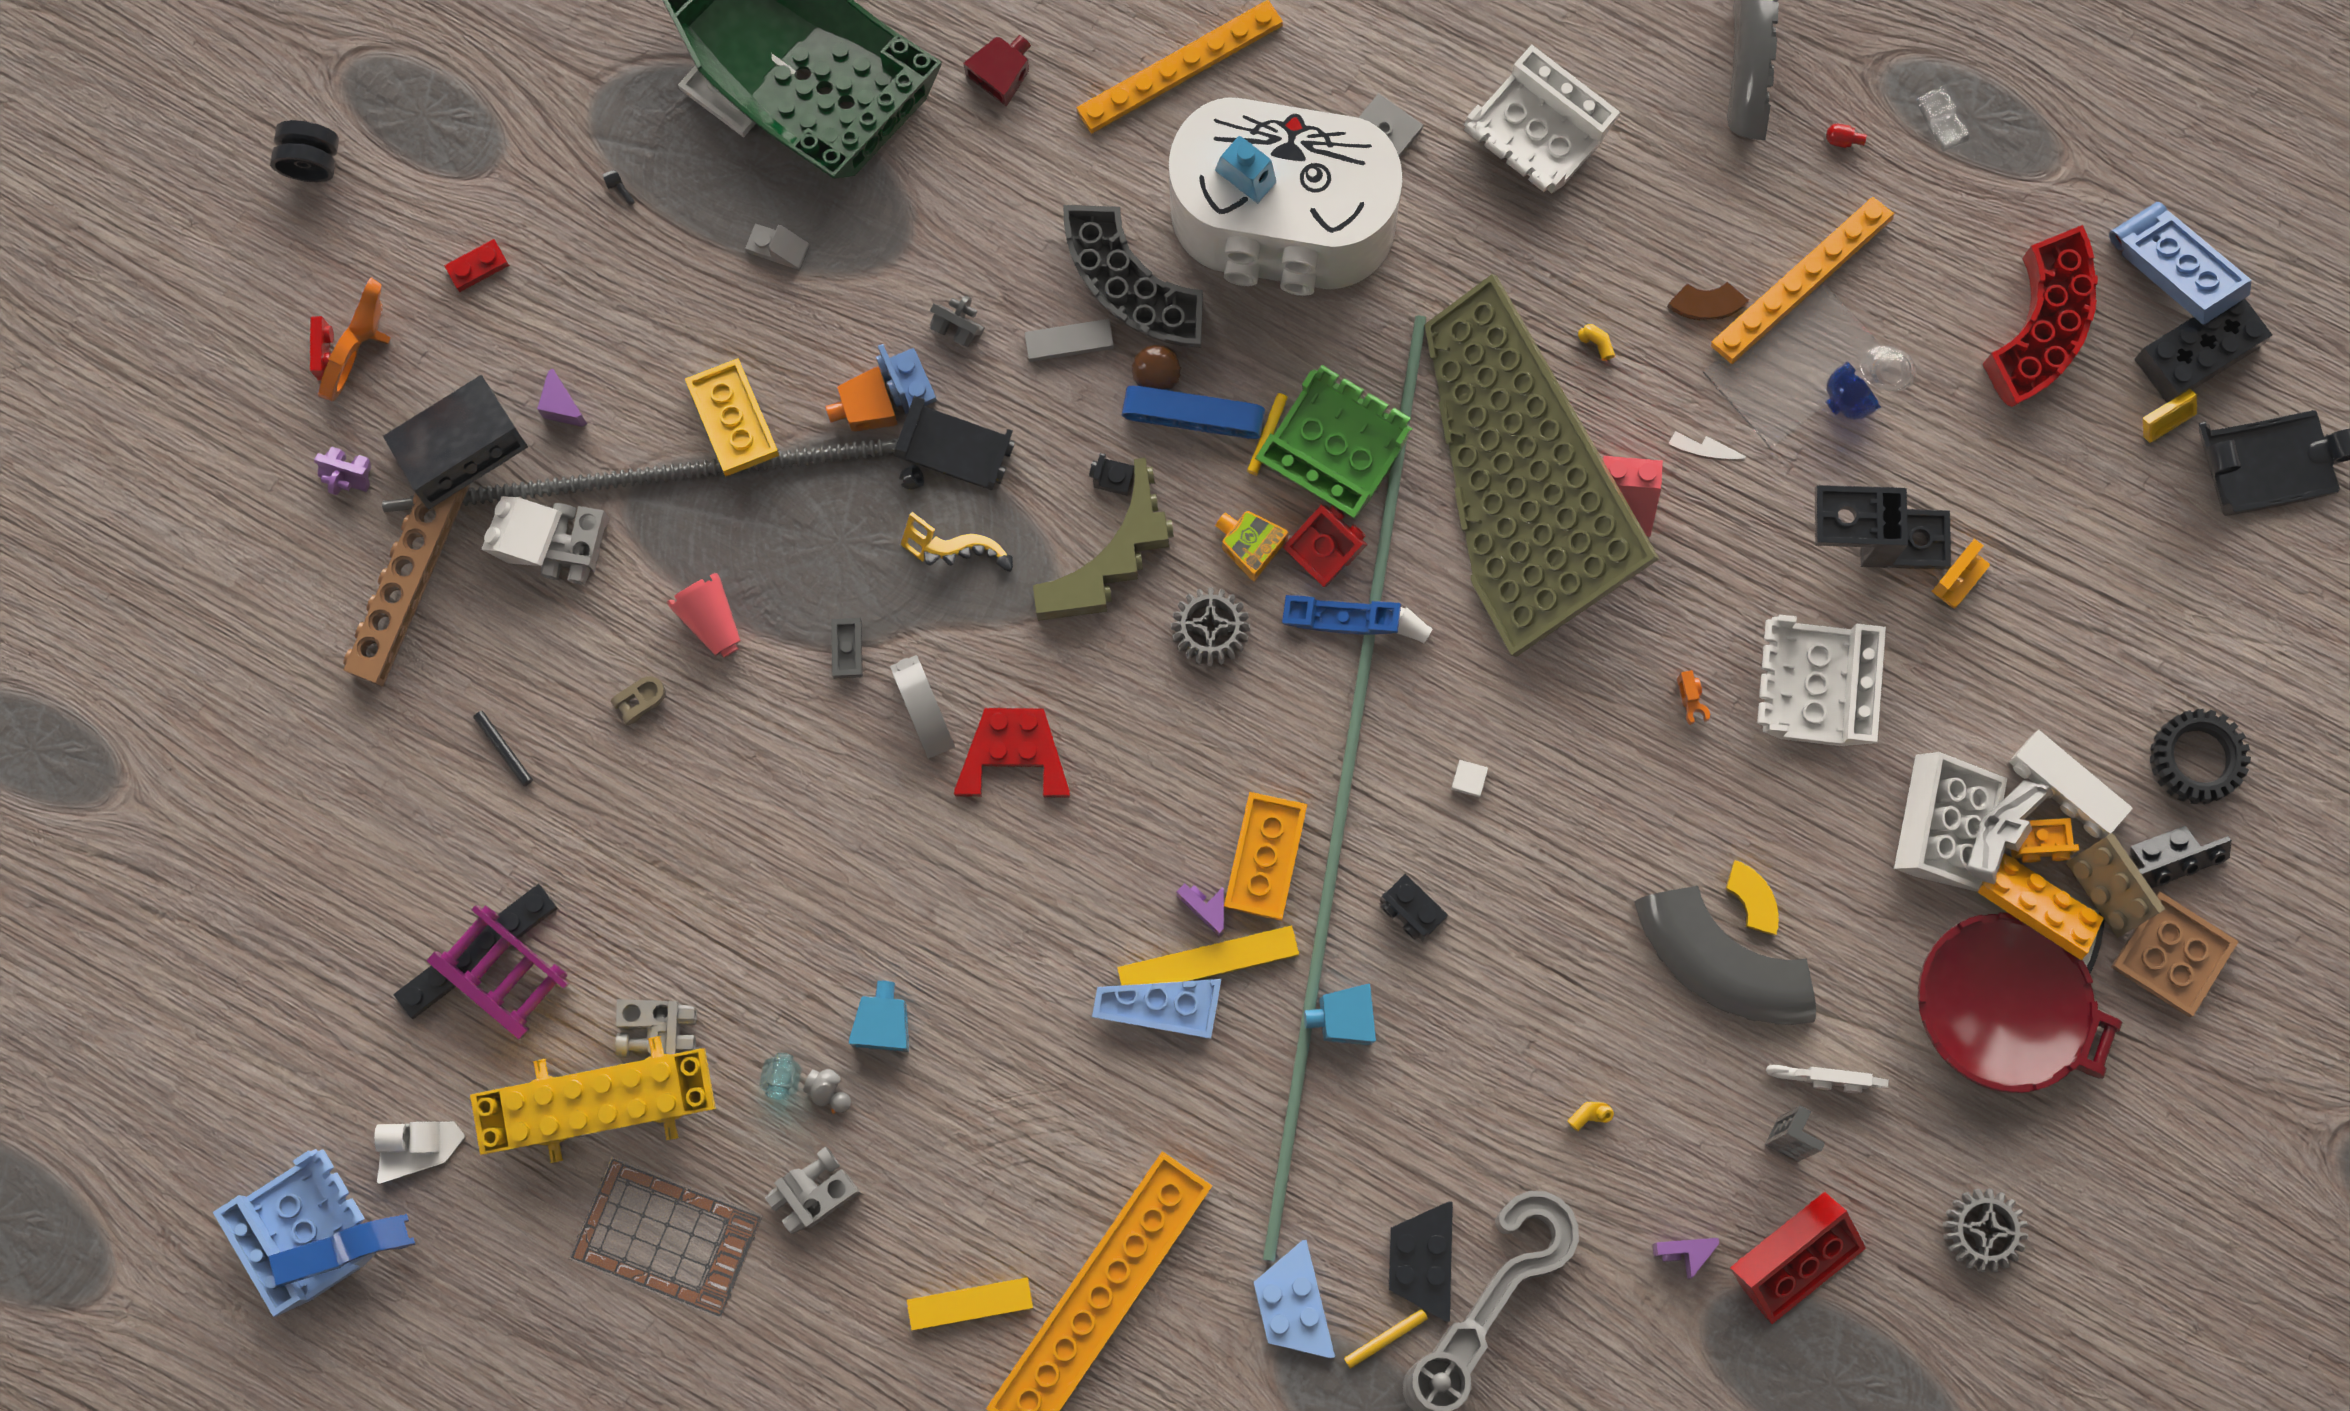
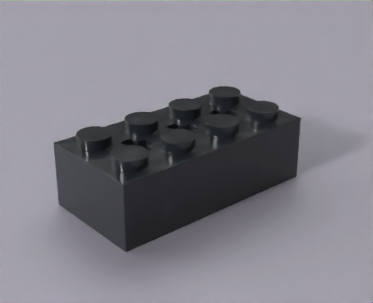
M2243 299L2204 325L2195 317H2192L2144 347L2134 360L2165 402L2168 403L2187 390H2194L2256 351L2273 334L2248 301Z

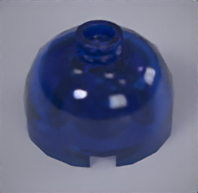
M1846 361L1832 372L1828 378L1826 391L1829 399L1825 402L1835 415L1841 413L1847 419H1864L1879 410L1881 406L1865 381L1858 375H1855V368Z

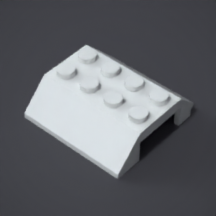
M1531 45L1514 64L1511 76L1483 107L1477 105L1467 116V120L1464 123V131L1478 142L1485 141L1484 146L1500 159L1507 158L1506 163L1523 177L1529 175L1528 180L1541 191L1545 192L1548 190L1550 193H1553L1563 187L1596 150L1620 115V112Z
M1778 615L1766 620L1764 640L1769 642L1770 645H1764L1762 669L1768 672L1767 674H1761L1759 698L1764 699L1765 702L1759 703L1757 724L1763 726V732L1784 740L1835 746L1877 743L1886 627L1855 624L1852 629L1800 624L1796 623V616Z

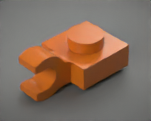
M1693 670L1681 672L1677 678L1683 706L1686 707V720L1688 724H1694V712H1700L1703 715L1704 722H1707L1710 719V711L1698 701L1699 695H1702L1699 678H1694Z

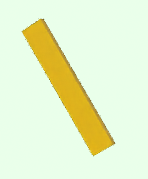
M1291 925L1120 966L1117 969L1121 985L1196 981L1299 956V951Z

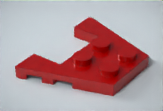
M985 708L954 789V795L982 797L983 766L1044 767L1043 797L1070 798V790L1044 708Z

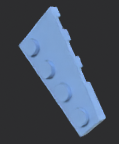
M1221 979L1097 987L1092 1017L1211 1039Z

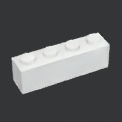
M2040 730L2036 731L2009 761L2014 766V771L2022 778H2029L2033 783L2051 787L2053 795L2050 798H2053L2061 805L2060 809L2071 818H2077L2084 824L2083 828L2095 838L2103 839L2110 835L2133 809Z

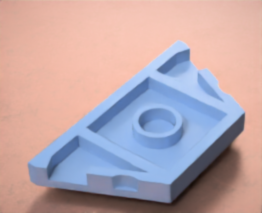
M1302 1240L1253 1282L1268 1344L1333 1358L1335 1354L1307 1240Z

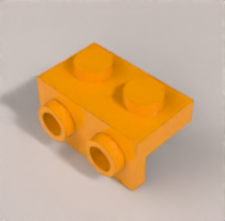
M2071 818L2027 820L2030 821L2032 831L2019 851L2011 850V854L2015 859L2022 858L2023 863L2041 861L2040 857H2052V861L2070 860L2071 855L2079 851V845H2074Z

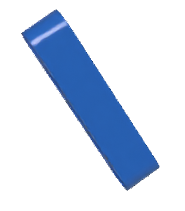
M1134 385L1126 388L1122 409V417L1131 421L1246 439H1259L1261 437L1265 408L1258 404Z

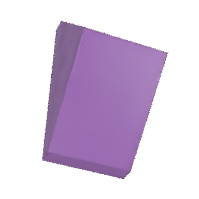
M554 369L549 370L537 410L544 419L583 427L587 422Z

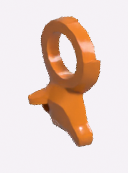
M370 278L367 282L349 327L338 340L329 357V362L320 383L319 397L330 401L337 399L351 373L362 342L372 339L389 344L391 340L389 336L377 330L383 305L380 301L381 284L373 278Z

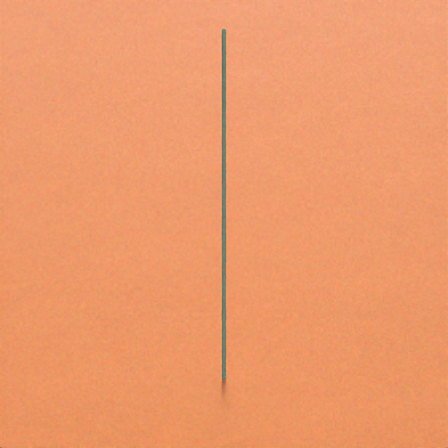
M1420 315L1415 316L1400 412L1410 418L1425 331L1424 324H1426V317ZM1406 443L1390 469L1369 604L1372 601L1381 602ZM1375 635L1363 636L1263 1260L1275 1262L1312 1033V1028H1305L1304 1010H1315Z

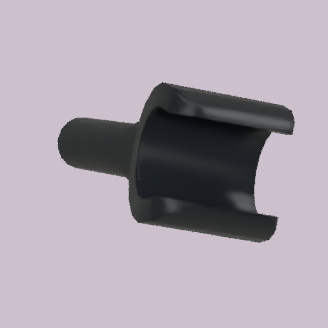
M611 170L603 174L608 189L617 186L618 191L629 206L635 203L625 189L617 171Z

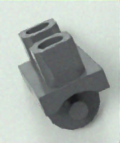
M967 295L961 301L951 298L949 306L955 308V312L934 303L930 309L934 315L929 328L945 335L951 322L958 325L959 328L953 340L965 347H969L975 336L982 335L985 327L965 318L966 314L974 318L978 312L970 307L972 298Z

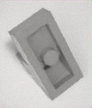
M755 223L745 250L749 254L800 270L809 248V243L782 225H778L776 230Z

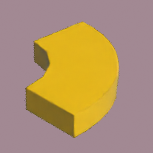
M1734 860L1725 890L1736 895L1743 904L1747 915V928L1775 936L1778 930L1779 916L1772 890L1755 870L1742 862Z

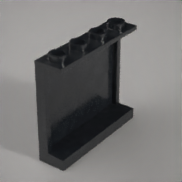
M482 375L383 435L413 490L428 510L528 448L526 442L515 428Z

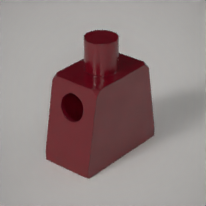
M1018 35L1011 44H1008L1000 37H995L963 63L965 75L1004 106H1007L1029 72L1028 59L1024 54L1031 45L1021 35Z

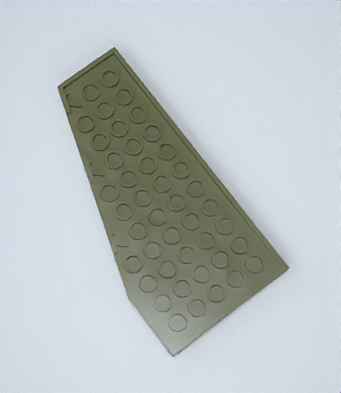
M1491 274L1424 324L1430 358L1433 359L1441 400L1439 407L1446 444L1449 445L1456 488H1454L1471 563L1473 574L1470 575L1471 582L1511 656L1517 657L1659 560V557L1496 275Z

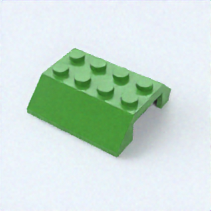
M1321 365L1318 371H1310L1302 384L1303 390L1276 433L1269 435L1255 459L1355 519L1371 500L1402 451L1413 429L1408 426L1411 418L1395 408L1391 410L1390 414L1386 413L1389 404L1370 393L1367 394L1365 399L1361 398L1364 389L1345 378L1339 385L1336 383L1339 374Z

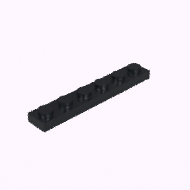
M538 883L500 912L496 921L519 939L556 911L558 907ZM487 925L457 959L459 963L456 967L464 974L467 971L471 972L502 936ZM431 965L393 995L409 1017L414 1019L456 986Z

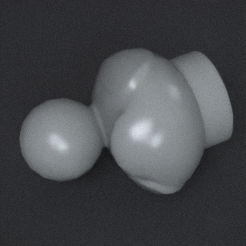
M813 1069L810 1072L803 1092L811 1095L813 1103L818 1106L830 1104L833 1114L836 1112L843 1113L851 1105V1098L845 1092L834 1093L837 1084L841 1081L840 1076L834 1070L825 1069L819 1072Z

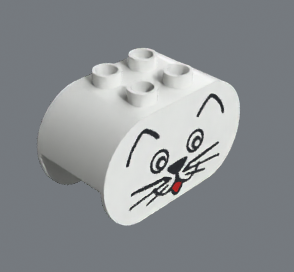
M1242 98L1217 99L1195 110L1184 121L1173 141L1169 157L1172 225L1179 242L1187 253L1202 265L1224 272V279L1230 283L1240 286H1253L1257 284L1258 278L1281 281L1280 287L1282 290L1301 296L1313 294L1315 287L1338 289L1351 286L1371 275L1383 263L1393 244L1402 187L1400 159L1388 136L1376 125L1364 119ZM1238 136H1242L1268 156L1273 164L1276 184L1258 204L1215 171L1220 156Z

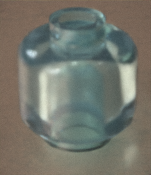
M777 1053L775 1057H770L764 1061L759 1085L765 1091L767 1097L775 1100H787L789 1096L794 1095L798 1091L802 1067L793 1060L792 1055Z

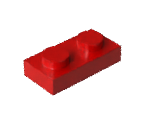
M495 239L444 265L459 293L510 266Z
M322 316L310 317V372L317 380H322L331 355L330 343L334 341L333 328Z

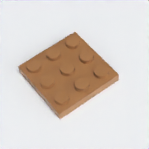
M2159 891L2156 893V896L2165 907V910L2133 930L2111 968L2190 1018L2196 1013L2239 941Z

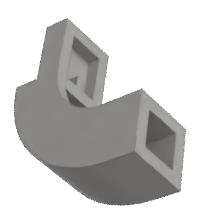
M918 656L905 658L891 665L890 668L927 758L929 759L955 748Z

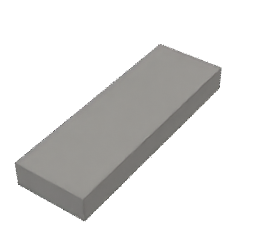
M1109 319L1024 332L1029 362L1114 349Z

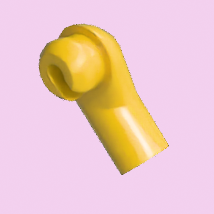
M1587 324L1584 328L1579 329L1578 337L1580 341L1584 343L1592 341L1595 343L1602 361L1615 357L1609 335L1593 324Z
M1585 1102L1567 1123L1578 1132L1588 1121L1610 1122L1614 1117V1111L1608 1104L1603 1102Z

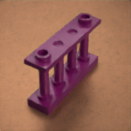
M475 905L471 910L479 916L448 952L444 951L441 954L435 951L426 961L517 1039H522L530 1030L525 1026L528 1022L526 1018L556 984H559L563 989L570 984L565 980L568 974L555 963L550 967L496 921L499 915L487 905L483 908ZM489 925L502 937L471 972L467 971L464 974L456 967L459 963L457 959ZM512 944L524 955L523 959L494 991L485 992L479 986L482 982L480 979ZM535 964L548 976L517 1011L513 1010L510 1013L502 1006L505 1002L503 1000L504 997Z

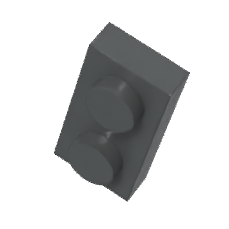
M861 618L831 619L832 677L834 679L863 677Z

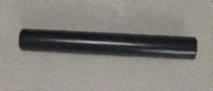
M483 711L476 713L473 718L523 786L530 784L533 781L532 777Z

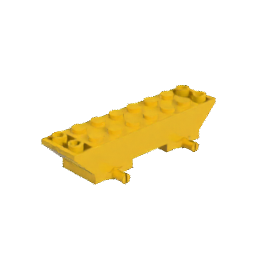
M661 1036L648 1038L651 1056L645 1060L560 1077H548L546 1059L533 1061L536 1079L531 1082L470 1094L480 1155L540 1144L548 1145L550 1163L563 1161L560 1143L568 1138L652 1121L664 1124L666 1141L677 1139L679 1137L675 1120L684 1115L716 1109L705 1048L676 1054H664Z

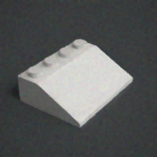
M1941 752L1916 755L1894 869L1918 878L1978 891L1983 881L1975 879L1966 867L1979 831V824L1986 814L1990 813L2004 800L2007 778Z

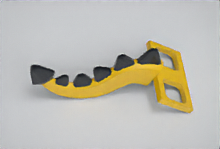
M913 512L909 515L900 545L922 562L925 560L927 565L931 566L942 558L949 566H952L956 555L969 559L971 556L970 549L977 556H981L985 549L988 550L987 557L997 556L996 564L1008 572L1012 571V555L1006 554L1003 548L992 539L977 534H966L947 541L937 536L932 540L935 529ZM914 521L927 530L926 536L914 528ZM909 538L921 546V553L908 544Z

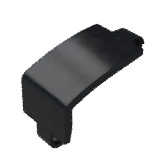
M2316 410L2211 430L2210 425L2206 421L2199 423V434L2224 516L2302 502L2340 491L2333 465L2350 460V429L2340 430L2330 435L2326 434V437H2324Z

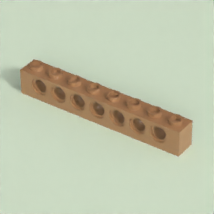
M470 484L429 510L415 493L413 497V504L415 505L411 514L406 515L401 526L403 533L399 542L396 541L391 548L390 563L380 573L378 579L380 586L377 593L372 595L368 601V614L365 621L359 623L355 632V638H357L355 644L345 654L343 660L345 667L343 670L347 673L379 686H384ZM430 510H435V519L432 522L425 523V514ZM418 537H424L423 546L420 549L413 550V541ZM411 563L413 566L412 572L408 576L403 577L401 575L402 567ZM400 590V600L396 603H390L391 593ZM389 617V626L384 630H379L378 622L380 619ZM371 644H377L378 651L376 655L368 658L366 654L367 648Z

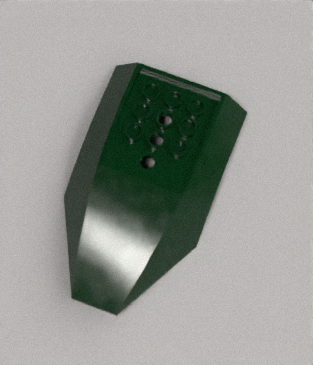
M662 0L698 71L724 97L765 132L833 179L855 176L926 101L942 65L940 60L898 34L854 0ZM772 54L796 72L799 69H808L811 72V76L807 80H798L795 74H791L789 67L785 65L779 66L772 61ZM823 87L832 89L831 93L823 95L819 94L818 91ZM843 102H852L854 104L850 109L839 107Z

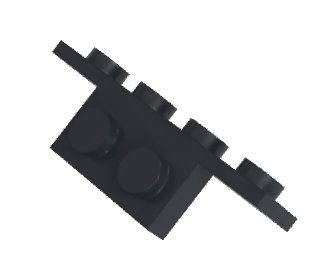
M2183 826L2132 845L2130 854L2141 869L2139 871L2151 888L2164 886L2183 876L2193 875L2207 867L2224 863L2230 858L2232 840L2227 836L2200 846L2188 828Z

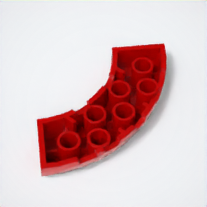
M2083 225L2031 245L2022 258L2028 272L2031 287V301L2027 320L2021 332L2012 341L1992 352L1983 363L1999 397L2010 407L2032 398L2055 381L2071 364L2086 340L2096 310L2098 276L2095 275L2093 261L2095 257Z

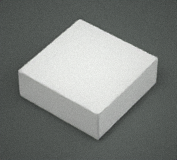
M1459 760L1451 790L1480 798L1488 768Z

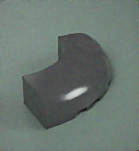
M1734 0L1733 3L1734 56L1727 121L1732 132L1750 139L1766 140L1771 106L1769 104L1770 95L1767 87L1771 88L1774 81V65L1771 64V60L1775 61L1777 37L1776 27H1773V24L1778 23V0Z
M1063 205L1064 228L1072 260L1079 275L1097 300L1117 319L1148 337L1174 345L1201 348L1203 290L1181 287L1168 281L1164 282L1152 275V272L1132 253L1127 244L1122 228L1120 207Z
M1699 886L1655 893L1634 901L1645 935L1656 950L1659 959L1666 964L1675 975L1674 977L1683 986L1708 1001L1707 1003L1722 1011L1751 1021L1780 1025L1805 1024L1815 1021L1816 1001L1807 958L1797 960L1771 958L1741 946L1731 939L1713 920L1701 897Z

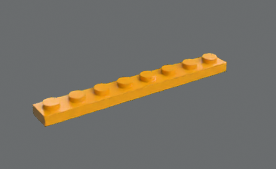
M1266 0L1076 107L1077 113L1092 134L1283 26V21L1270 1Z
M1874 197L1870 198L1711 341V347L1733 364L1891 222L1894 213Z

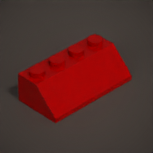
M1823 1192L1730 1268L1742 1289L1765 1318L1773 1324L1863 1252L1866 1247L1847 1210L1826 1192Z

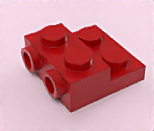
M1321 504L1286 542L1283 548L1323 587H1327L1345 566H1349L1368 544L1363 540L1366 535L1354 524L1349 527L1342 520L1345 517L1342 511L1332 505L1329 508L1327 505Z

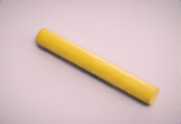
M1277 393L1248 466L1247 472L1252 475H1258L1262 463L1256 460L1255 457L1269 435L1274 434L1288 399L1282 393Z
M1421 1308L1345 1357L1344 1360L1350 1369L1428 1320L1425 1312Z

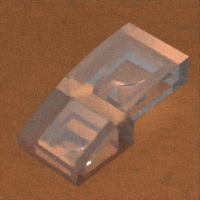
M1943 86L1917 97L1923 117L1942 151H1946L1969 140V132L1955 114L1957 106Z

